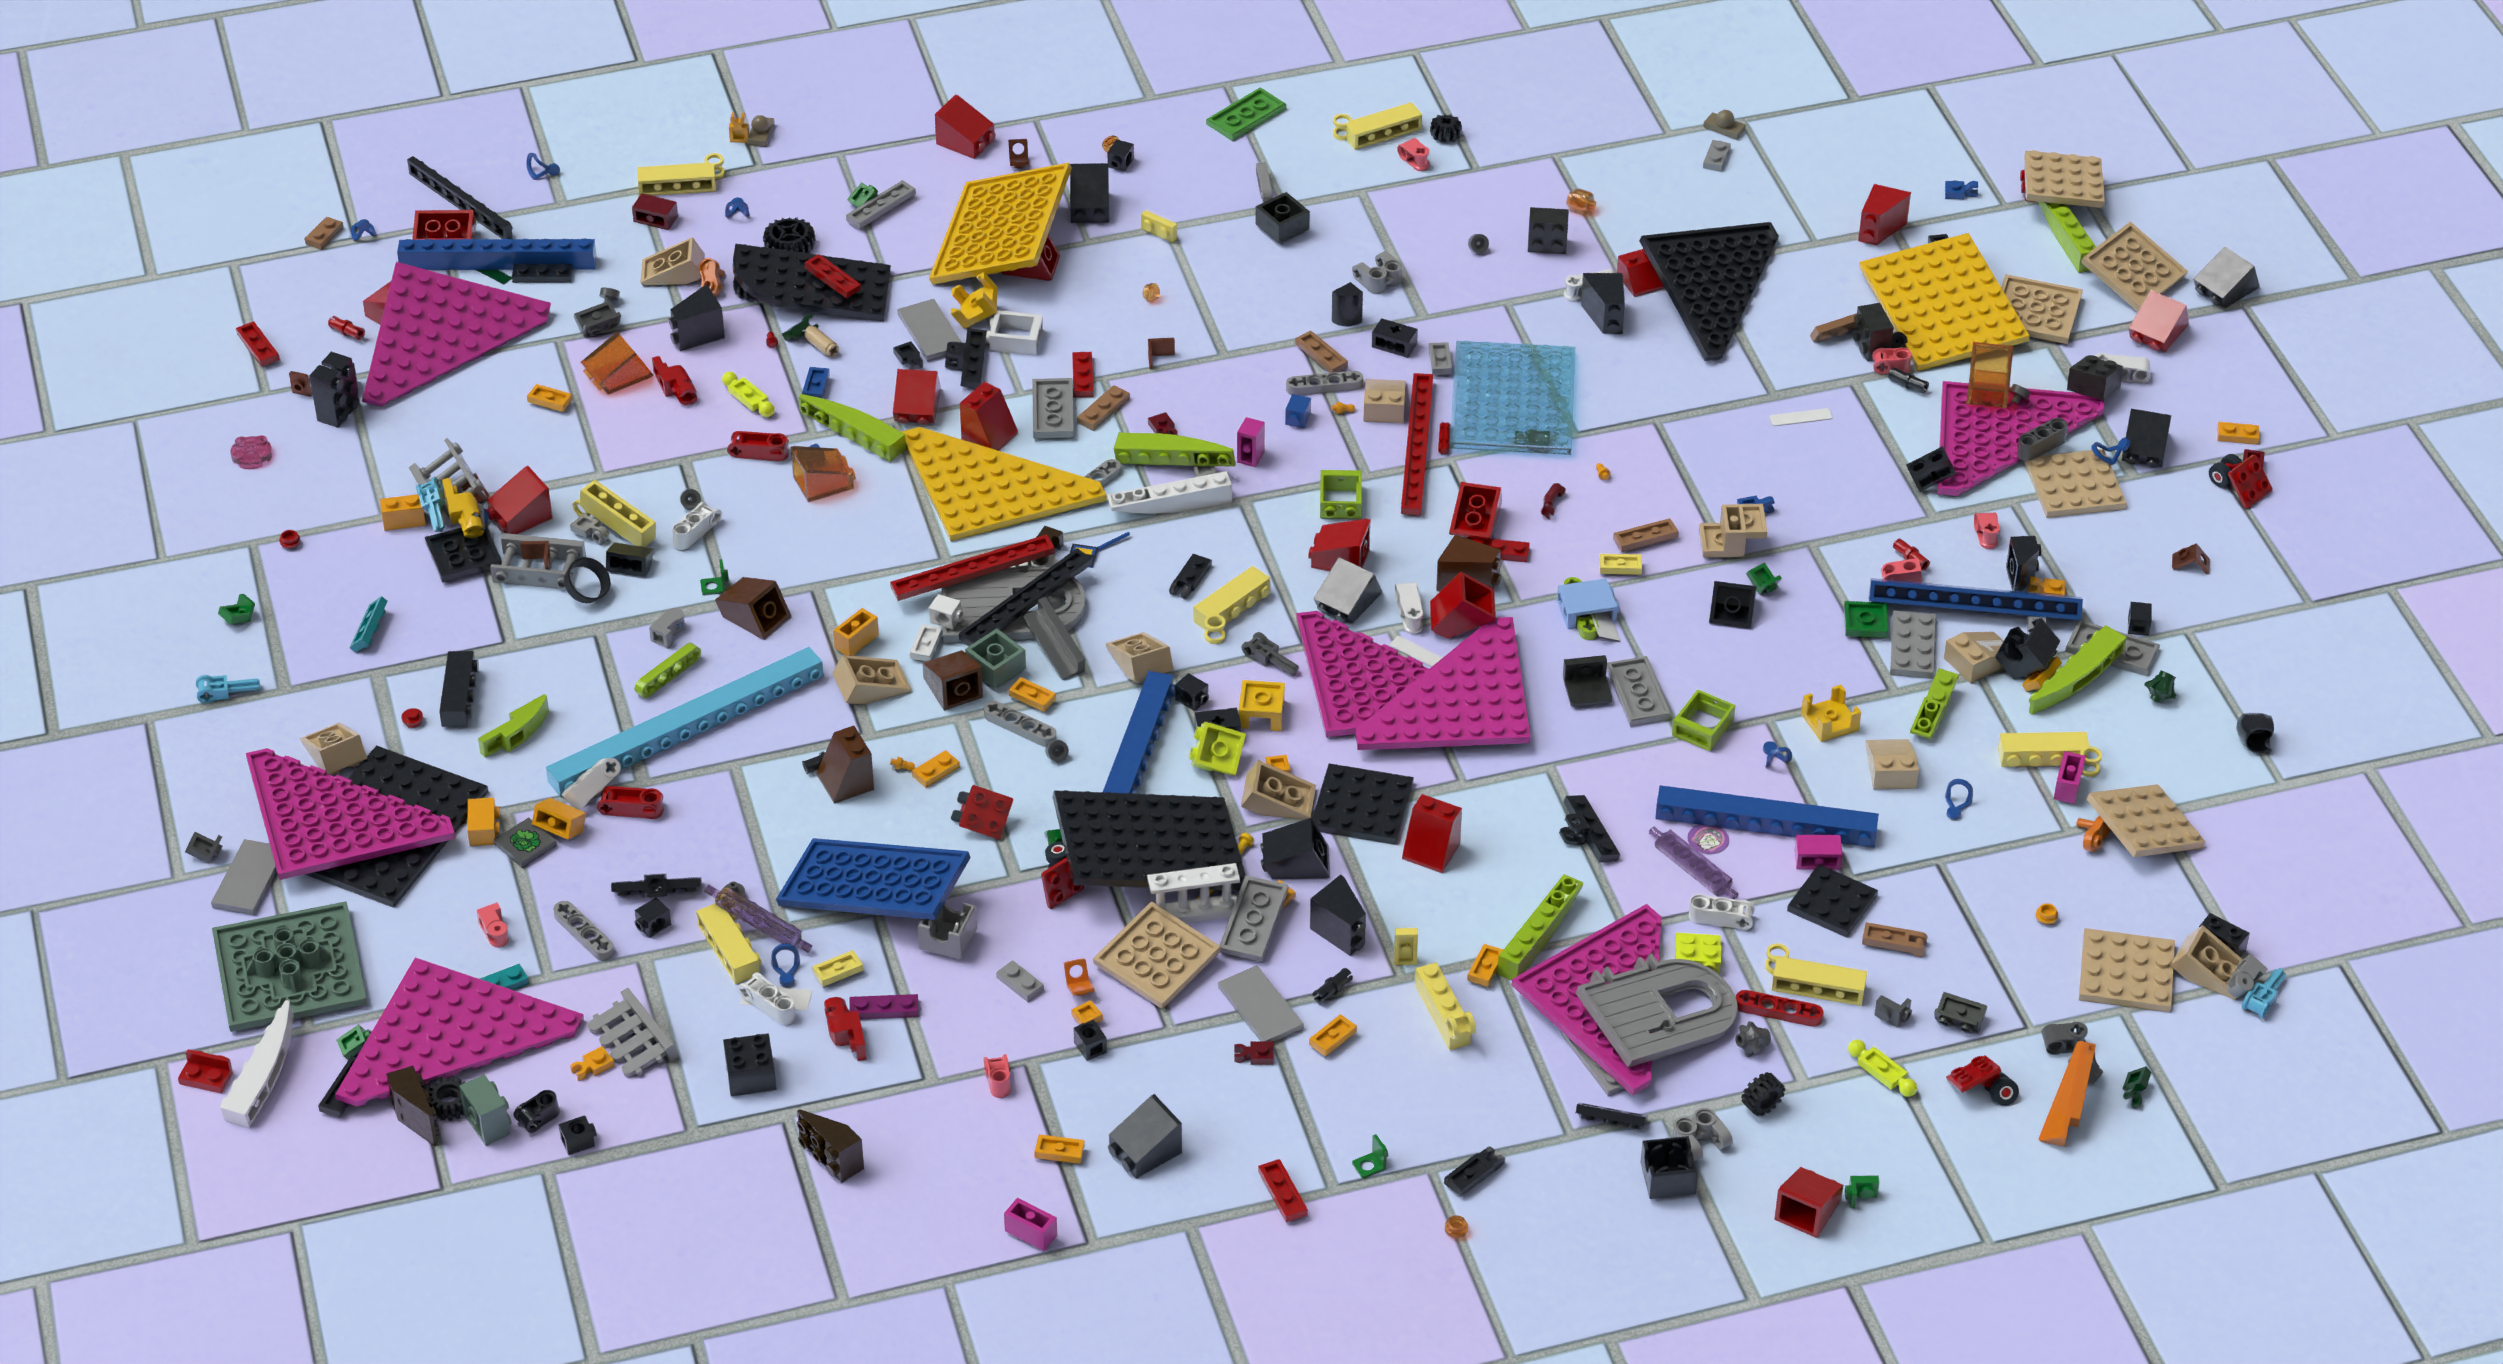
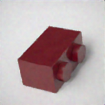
M641 193L632 206L633 222L669 230L678 218L677 202Z

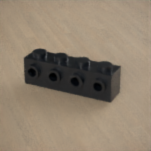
M448 651L439 710L442 727H468V720L473 716V707L471 705L475 701L473 687H477L475 672H479V660H475L474 651Z

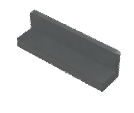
M1046 597L1039 599L1038 610L1025 614L1023 620L1061 680L1084 672L1086 659Z

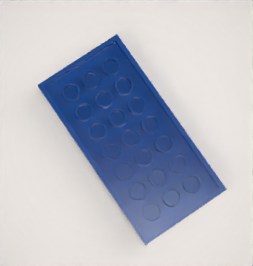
M812 838L777 896L776 901L778 906L936 920L971 857L968 851Z

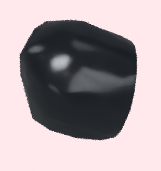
M2243 713L2236 725L2241 741L2248 750L2254 753L2272 752L2269 744L2270 738L2274 733L2272 716L2264 713Z

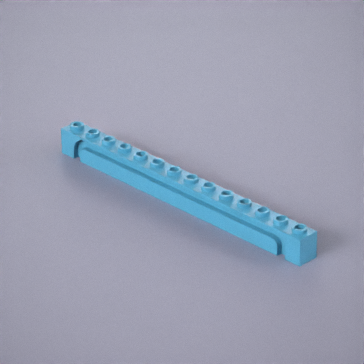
M807 647L546 766L548 783L560 797H563L562 793L599 760L615 758L619 761L621 769L629 767L634 763L824 677L823 662L810 647ZM606 764V765H607L606 772H610L609 767H610L611 765H610V764Z

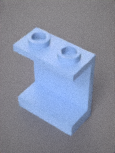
M1607 578L1558 585L1557 603L1567 629L1576 628V616L1608 611L1612 622H1616L1617 613H1620V605L1618 600L1615 601L1614 589L1612 586H1609Z

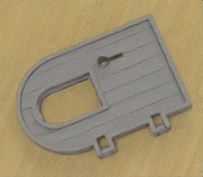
M1029 561L1028 565H1016L1015 567H1009L943 587L942 595L960 600L961 609L963 610V618L956 624L953 630L943 627V643L962 642L959 640V633L1050 567L1032 566L1031 561ZM1075 577L1050 594L1060 596L1065 600V605L1054 611L1067 631L1074 628L1080 622L1085 612V592ZM1027 611L1003 628L1001 632L1012 640L1035 639L1023 620L1025 614L1033 611Z
M1649 954L1646 961L1639 957L1634 965V970L1614 975L1609 967H1605L1602 974L1595 970L1590 978V983L1578 986L1576 991L1578 998L1628 1068L1716 1041L1727 1034L1737 1015V1000L1733 990L1714 970L1700 963L1685 959H1669L1658 962L1653 954ZM1687 989H1698L1710 997L1712 1007L1677 1018L1662 997Z

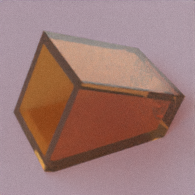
M618 332L581 361V364L585 367L583 370L585 375L590 380L594 378L595 380L592 383L599 391L603 389L608 395L649 379L654 375Z
M1973 342L1966 404L2007 408L2013 346Z
M790 447L793 478L807 502L854 489L853 480L856 479L854 470L849 468L846 457L841 455L838 448Z

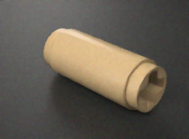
M809 326L805 329L804 337L826 356L834 357L839 351L837 343L817 327Z

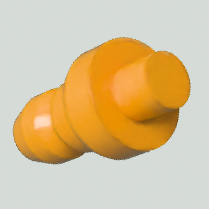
M1336 402V405H1332L1331 409L1336 411V414H1342L1347 411H1355V406Z
M1597 463L1596 469L1601 480L1609 479L1611 474L1609 469L1604 467L1603 464Z
M897 757V759L891 758L890 765H894L896 770L907 769L912 771L915 769L913 762H907L902 757Z

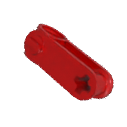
M735 431L731 435L732 442L727 447L728 454L735 458L780 462L789 456V440L786 435L781 433Z
M606 786L601 791L602 798L597 804V810L601 814L610 816L656 819L664 812V796L659 790L654 788Z

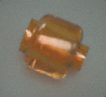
M1576 188L1567 197L1566 204L1569 210L1582 216L1587 215L1590 211L1593 212L1596 207L1594 195L1590 191Z

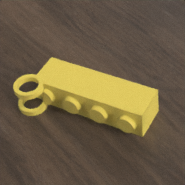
M1410 102L1354 120L1347 114H1338L1333 118V124L1336 126L1333 129V137L1337 140H1347L1353 149L1356 150L1422 130V113ZM1343 118L1347 119L1348 122L1345 124L1338 123L1337 120ZM1341 130L1347 131V135L1341 136L1336 134V132Z
M711 153L705 157V163L637 167L639 196L641 193L654 196L715 192L716 180L723 178L725 175V170L722 167L724 158L721 154ZM711 158L720 159L717 163L708 162ZM715 170H719L721 173L715 175Z
M595 479L580 490V499H577L572 504L575 513L579 517L584 513L579 510L578 505L584 509L586 515L590 516L591 514L635 546L646 547L656 537V522Z
M1251 566L1193 606V622L1205 630L1204 638L1208 643H1222L1225 640V631L1223 630L1225 624L1237 618L1239 614L1270 594V577L1254 566ZM1219 632L1222 636L1218 639H1212L1208 634Z
M2087 732L2000 733L1998 753L2001 767L2061 766L2064 751L2085 755V764L2093 765L2096 768L2092 772L2083 770V776L2094 777L2099 773V762L2102 759V752L2096 747L2089 746ZM2088 752L2096 753L2098 758L2088 759Z
M722 891L715 896L714 904L696 910L699 929L736 985L751 979L754 973H760L759 965L762 963L759 954L753 952L750 940L747 937L744 938L739 923L734 922L739 915L736 906V894L731 891ZM725 896L733 898L732 903L720 904L718 901Z
M1780 943L1771 944L1767 948L1765 969L1773 975L1771 991L1862 1006L1867 971L1789 958V949ZM1774 949H1781L1785 952V956H1772L1770 952ZM1770 962L1776 963L1775 969L1769 966Z
M1437 962L1417 967L1415 969V988L1448 1049L1453 1050L1470 1045L1471 1035L1476 1033L1474 1018L1469 1011L1463 1012Z

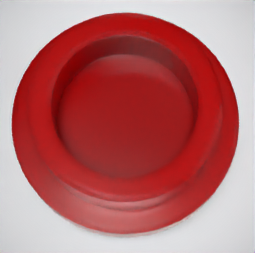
M294 530L283 531L279 538L280 545L289 549L298 546L301 541L299 534Z
M416 708L407 709L401 715L402 722L409 728H416L422 723L423 713Z

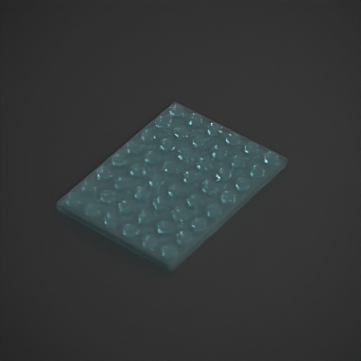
M1456 341L1449 449L1571 455L1576 347Z

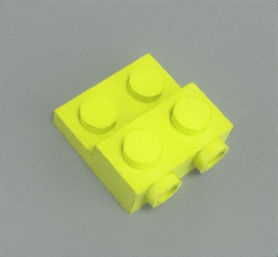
M1208 722L1201 724V727L1197 726L1194 733V739H1197L1196 747H1192L1189 753V759L1192 760L1191 766L1235 776L1246 734Z
M1676 932L1675 959H1685L1700 963L1720 975L1721 935Z

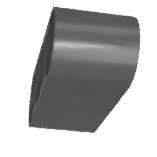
M2054 418L2022 434L2018 443V458L2030 461L2065 443L2068 428L2067 421L2061 418Z

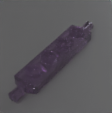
M1655 826L1649 830V834L1657 839L1654 842L1655 848L1715 896L1725 894L1730 899L1735 900V898H1738L1739 893L1731 888L1733 884L1732 878L1670 829L1662 833Z
M710 884L705 888L704 893L714 897L716 905L782 944H791L807 953L811 951L813 945L802 939V931L777 917L774 913L765 910L755 902L748 900L726 886L720 891Z

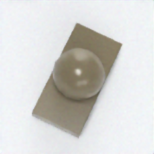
M1724 109L1718 112V114L1712 112L1704 121L1703 127L1737 140L1745 131L1746 124L1735 121L1733 113Z
M757 115L752 119V128L747 139L748 145L767 146L775 124L774 118Z

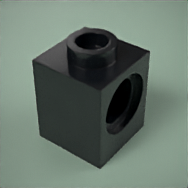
M1116 139L1107 152L1108 167L1125 172L1134 160L1133 143Z
M2130 602L2128 634L2149 636L2152 622V603Z
M1188 673L1175 684V700L1186 707L1196 711L1200 706L1207 703L1209 699L1208 684Z
M657 897L634 910L636 928L640 932H644L649 938L671 925L670 909Z
M1094 1019L1073 1028L1074 1044L1086 1061L1107 1053V1038Z
M585 1115L558 1124L560 1139L568 1155L595 1147L594 1137L597 1136L596 1129L593 1123L589 1124Z

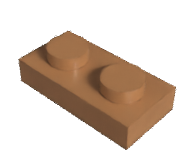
M326 216L304 238L305 244L322 250L344 228L343 222Z

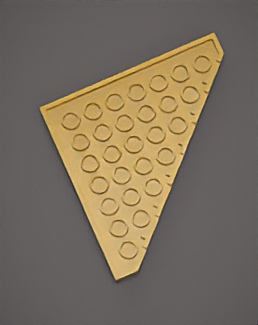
M922 427L901 431L905 434L908 454L950 542L1107 501L1106 493L1099 481Z

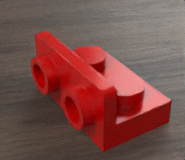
M188 1049L185 1053L187 1062L178 1077L179 1084L222 1094L233 1074L230 1059L222 1055H213Z

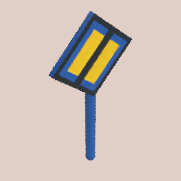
M1126 532L1098 547L1072 544L1070 553L1078 548L1092 558V565L1089 567L1093 568L1099 550L1129 536L1130 532Z

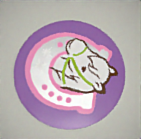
M1697 825L1689 831L1687 836L1692 848L1706 854L1721 852L1729 844L1727 832L1723 828L1716 826Z

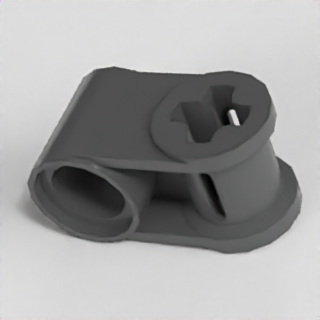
M2081 1022L2049 1024L2045 1026L2041 1033L2046 1051L2052 1055L2073 1052L2078 1041L2086 1042L2087 1026Z

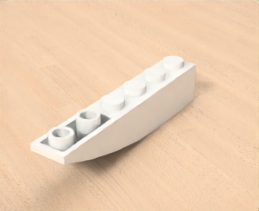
M1227 471L1107 494V499L1111 511L1145 514L1175 513L1232 503V484Z
M285 1000L282 1007L278 1008L271 1025L266 1027L260 1043L255 1045L249 1061L244 1063L240 1076L233 1081L229 1094L221 1101L220 1109L225 1121L250 1128L272 1092L283 1067L292 1034L294 1013L290 1001Z

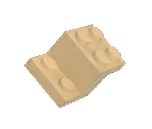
M1763 504L1722 505L1720 523H1699L1703 558L1744 557L1746 539L1767 538Z

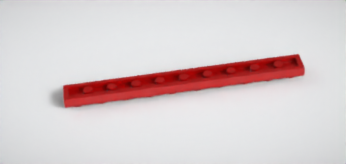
M1413 373L1401 514L1421 515L1433 374Z

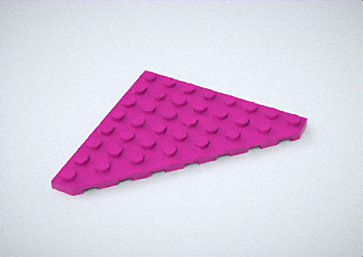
M396 262L362 402L382 407L388 404L389 401L397 397L400 398L421 385H426L435 380L436 377L444 373L447 374L459 368L460 365L483 356L484 353L491 349L494 350L506 344L507 341L515 337L518 338L537 326L546 324L551 303Z
M1943 381L1939 447L1943 446L1957 474L1938 483L1937 494L1959 496L2021 461L2017 456L2020 436L2054 418H2061L2067 421V434L2103 415L2104 400L2074 392L2026 388L2031 392L2028 400L2021 399L2017 405L2011 402L2014 396L2009 392L2011 387Z
M1319 611L1296 613V621L1326 737L1356 734L1357 727L1428 670V668L1423 666L1422 662L1410 656L1406 658L1398 654V650L1386 644L1381 646L1373 642V638L1361 632L1355 633L1349 630V626L1335 619L1331 621L1325 618L1324 614Z
M1498 617L1494 621L1482 625L1357 727V750L1530 743V730L1513 617Z
M268 748L246 753L279 880L455 839L450 817L445 815L437 816L432 814L431 810L418 805L413 807L406 804L403 799L392 795L384 796L379 794V791L366 785L358 786L353 784L352 780L339 775L334 777L327 774L326 770L313 765L310 767L301 764L300 760L287 755L284 757L276 755L275 751Z
M1648 904L1641 906L1512 979L1511 983L1513 988L1632 1096L1650 1086L1652 1061L1628 1068L1578 998L1576 991L1578 986L1590 983V978L1595 970L1602 974L1604 968L1609 967L1614 975L1634 970L1637 959L1642 957L1646 961L1649 954H1653L1659 962L1662 917Z
M415 957L336 1092V1100L358 1107L365 1105L366 1101L371 1099L389 1097L390 1092L386 1073L414 1066L416 1074L421 1073L424 1085L429 1084L430 1080L439 1077L448 1078L460 1074L461 1070L470 1067L476 1069L491 1064L492 1060L501 1057L504 1059L522 1054L523 1050L532 1047L537 1049L553 1044L554 1040L563 1037L565 1039L574 1037L584 1020V1014Z

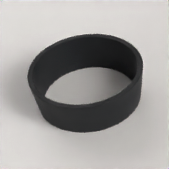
M582 557L573 561L564 576V585L568 594L576 601L593 603L608 593L611 580L607 569L599 561L589 557ZM576 567H584L594 572L601 585L598 597H586L579 593L572 585L570 570Z

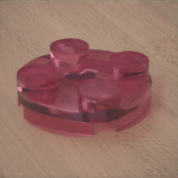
M264 435L237 437L230 450L232 462L239 464V467L243 469L262 467V463L266 460L269 462L273 455L271 444Z

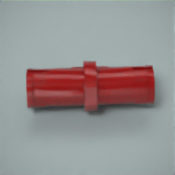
M335 315L328 320V326L340 331L342 335H349L357 340H360L365 335L363 328L353 325L349 320H342Z
M1900 538L1893 543V548L1904 556V560L1919 558L1922 571L1929 567L1930 561L1920 554L1916 547H1911Z

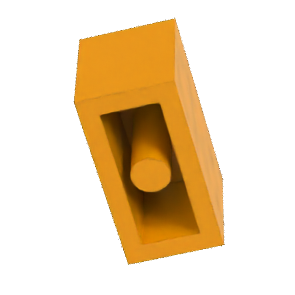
M418 494L380 499L384 531L426 526L425 512L421 506Z
M864 608L858 610L833 630L834 648L848 656L856 654L879 636L878 617Z
M495 797L468 799L467 832L470 846L494 845L496 835H500V822H497V819H501L500 806L495 804Z
M548 798L535 804L532 825L569 840L583 833L586 812Z

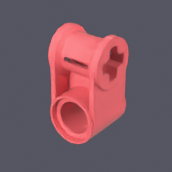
M1413 138L1397 146L1400 158L1415 170L1425 171L1429 169V149L1419 142L1418 139Z
M1878 348L1872 354L1875 361L1873 369L1878 374H1889L1893 367L1905 373L1910 371L1911 351L1907 348Z
M1975 513L1974 529L1977 532L1979 544L1985 549L1996 548L1998 546L1997 534L2000 532L1997 513Z
M1007 1054L991 1059L983 1057L985 1075L988 1079L991 1095L997 1098L1008 1096L1011 1092Z

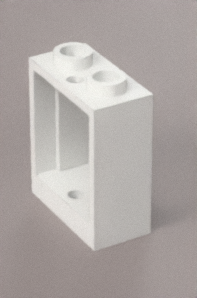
M997 310L994 318L990 319V331H987L986 342L989 343L990 351L1037 355L1043 333V315ZM999 328L1030 330V335L1000 334L998 330Z

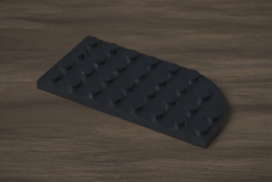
M735 243L732 264L734 276L739 285L756 299L777 307L884 322L891 265L821 255L861 284L860 291L845 298L804 268L805 262L816 256V254Z

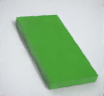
M1260 87L1207 118L1206 125L1229 140L1234 141L1286 110V103Z

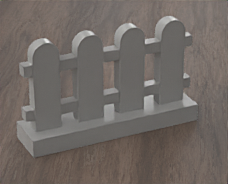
M629 988L620 992L623 1001L620 1003L615 1001L612 1003V1008L600 1015L598 1013L592 1016L593 1019L588 1023V1028L592 1034L604 1032L599 1038L603 1048H610L613 1045L616 1047L610 1053L615 1063L627 1061L622 1066V1072L626 1077H632L636 1074L639 1077L643 1074L642 1070L656 1061L658 1064L663 1062L664 1056L670 1062L679 1058L673 1043ZM622 1018L624 1019L622 1023L618 1024L612 1029H609L611 1025L618 1022ZM632 1033H635V1036H633L632 1038H630L622 1044L620 1043L621 1040L625 1039ZM646 1047L647 1050H645L644 1052H642L634 1058L631 1057L633 1054Z

